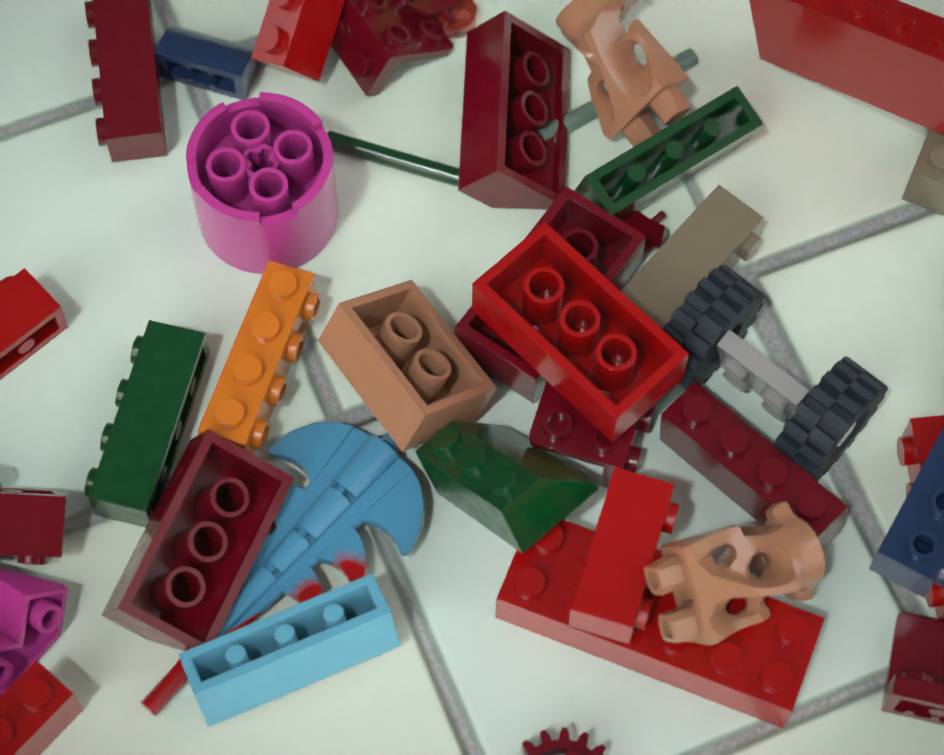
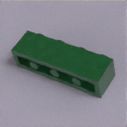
M737 85L585 175L574 191L620 219L748 142L760 129L763 122Z
M149 320L144 335L136 336L130 356L133 367L129 379L123 378L120 381L116 393L115 405L119 407L113 423L108 422L103 429L100 441V450L103 451L98 468L92 467L85 483L84 493L85 496H88L96 516L146 528L166 489L210 355L205 333Z

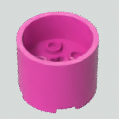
M259 92V97L239 100L226 106L221 102L200 119L192 131L187 144L186 162L199 228L211 251L230 266L256 274H263L268 260L298 268L317 256L331 239L338 219L333 149L329 136L323 127V122L318 115L305 104L291 97L276 93Z

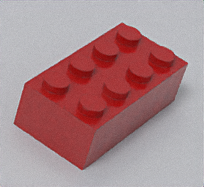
M543 222L472 283V311L612 443L684 377L689 353L546 222Z

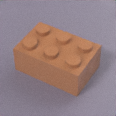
M413 280L339 303L318 340L402 452L426 443L437 431L443 429L452 421L475 423L497 389Z

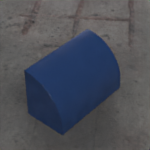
M176 25L170 26L165 31L155 50L160 77L240 100L247 99L261 65L260 62L251 59L254 47Z

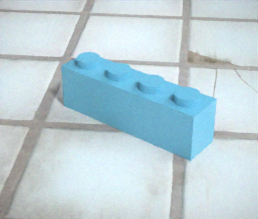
M372 573L178 655L193 694L208 727L401 645L391 611Z

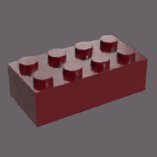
M567 186L529 232L531 234L543 222H546L619 290H621L642 262L646 235ZM471 306L454 327V334L484 372L534 404L543 392L546 380L473 312Z

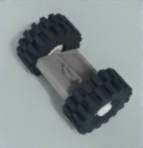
M722 264L718 269L714 268L710 271L707 278L703 277L698 282L696 289L688 293L684 298V303L680 308H676L671 315L672 319L662 329L689 353L684 377L678 384L684 389H687L694 381L701 386L702 383L705 384L711 378L715 370L717 371L722 367L725 370L722 376L743 393H746L749 388L757 393L764 400L761 406L770 415L782 423L789 418L783 427L784 430L777 436L773 446L818 482L822 475H825L832 465L839 460L847 447L851 446L858 433L867 425V421L874 415L878 409L877 406L884 399L888 386L851 358L845 356L822 376L817 386L815 385L811 390L807 389L743 340L748 333L747 329L754 324L758 317L756 314L763 307L762 302L765 300V295L727 265Z

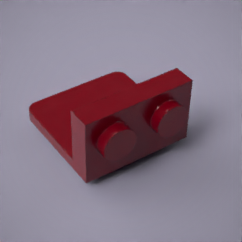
M345 0L331 47L366 96L380 94L400 62L444 57L450 54L454 47L453 43L434 17L427 19L407 7L400 6V1L402 0Z
M546 381L529 432V443L537 449L603 467L601 486L608 488L614 467L636 473L642 448L635 447L634 445L639 431L648 433L655 405L612 443Z

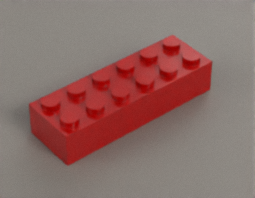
M563 519L523 554L516 550L496 598L495 618L784 728L796 703L825 619L824 617L767 596L763 600L765 607L769 608L770 617L764 622L734 632L717 644L705 645L687 641L679 643L667 642L662 638L658 619L659 614L677 608L673 592L655 595L646 584L643 597L653 599L645 629L642 630L634 627L630 643L628 644L569 626L572 605L595 531ZM745 598L730 599L726 604V611L729 614L741 612L746 605Z

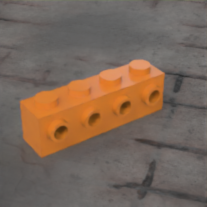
M268 260L199 425V434L209 429L255 455L257 449L261 450L264 447L270 430L269 418L274 406L281 404L288 383L286 376L292 363L296 364L301 356L305 341L303 334L308 321L313 322L319 311L321 294L316 292L315 276L313 273Z

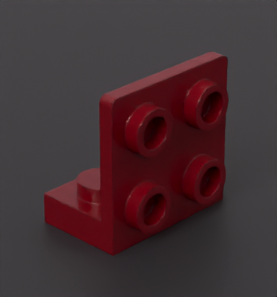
M907 613L898 614L895 621L881 711L944 725L943 621Z

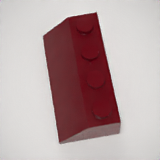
M507 11L501 12L467 32L458 191L491 208L548 209L566 187L567 127L564 124V118L568 113L570 49ZM554 120H558L559 124L555 135L544 141L537 129Z
M209 429L192 438L101 616L144 639L181 651H187L216 639L294 477Z

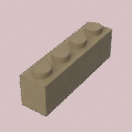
M718 185L620 291L663 329L664 325L668 324L672 319L671 315L676 308H680L684 303V298L690 291L693 292L698 282L703 277L707 278L710 271L714 268L718 269L722 264L732 269L740 259L746 262L756 253L763 241L759 234L764 217Z

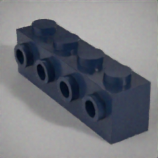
M944 427L869 567L873 572L923 598L926 597L933 583L941 587L944 586Z

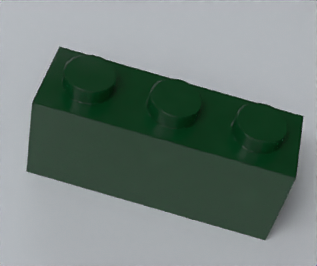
M452 421L446 427L437 431L430 440L415 451L439 495L522 554L599 490L596 482L551 453L534 448L529 443V439L506 425Z

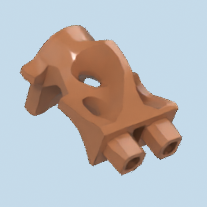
M573 0L558 14L555 21L563 36L583 54L591 70L587 82L603 135L609 140L625 136L634 147L661 131L651 118L654 113L657 114L665 126L681 119L691 109L679 90L688 80V77L639 19L634 20L629 25L627 33L621 25L628 11L639 0ZM635 44H639L644 50L647 58L646 65L640 63L634 52ZM604 82H605V85H606V88H607L608 93L605 91Z
M781 501L773 504L766 511L767 520L747 523L741 526V529L739 525H730L661 545L660 549L663 557L644 567L643 570L648 588L653 594L663 595L673 592L677 608L659 614L658 624L664 641L673 643L687 641L705 645L717 644L734 632L764 622L770 617L769 608L765 607L764 597L784 594L791 600L807 601L812 599L813 589L823 578L825 572V557L822 545L815 532L805 521L793 514L786 501ZM727 545L728 548L715 563L712 557L715 548ZM752 558L757 577L751 575L748 567ZM745 598L746 605L741 612L729 614L726 611V604L730 599Z

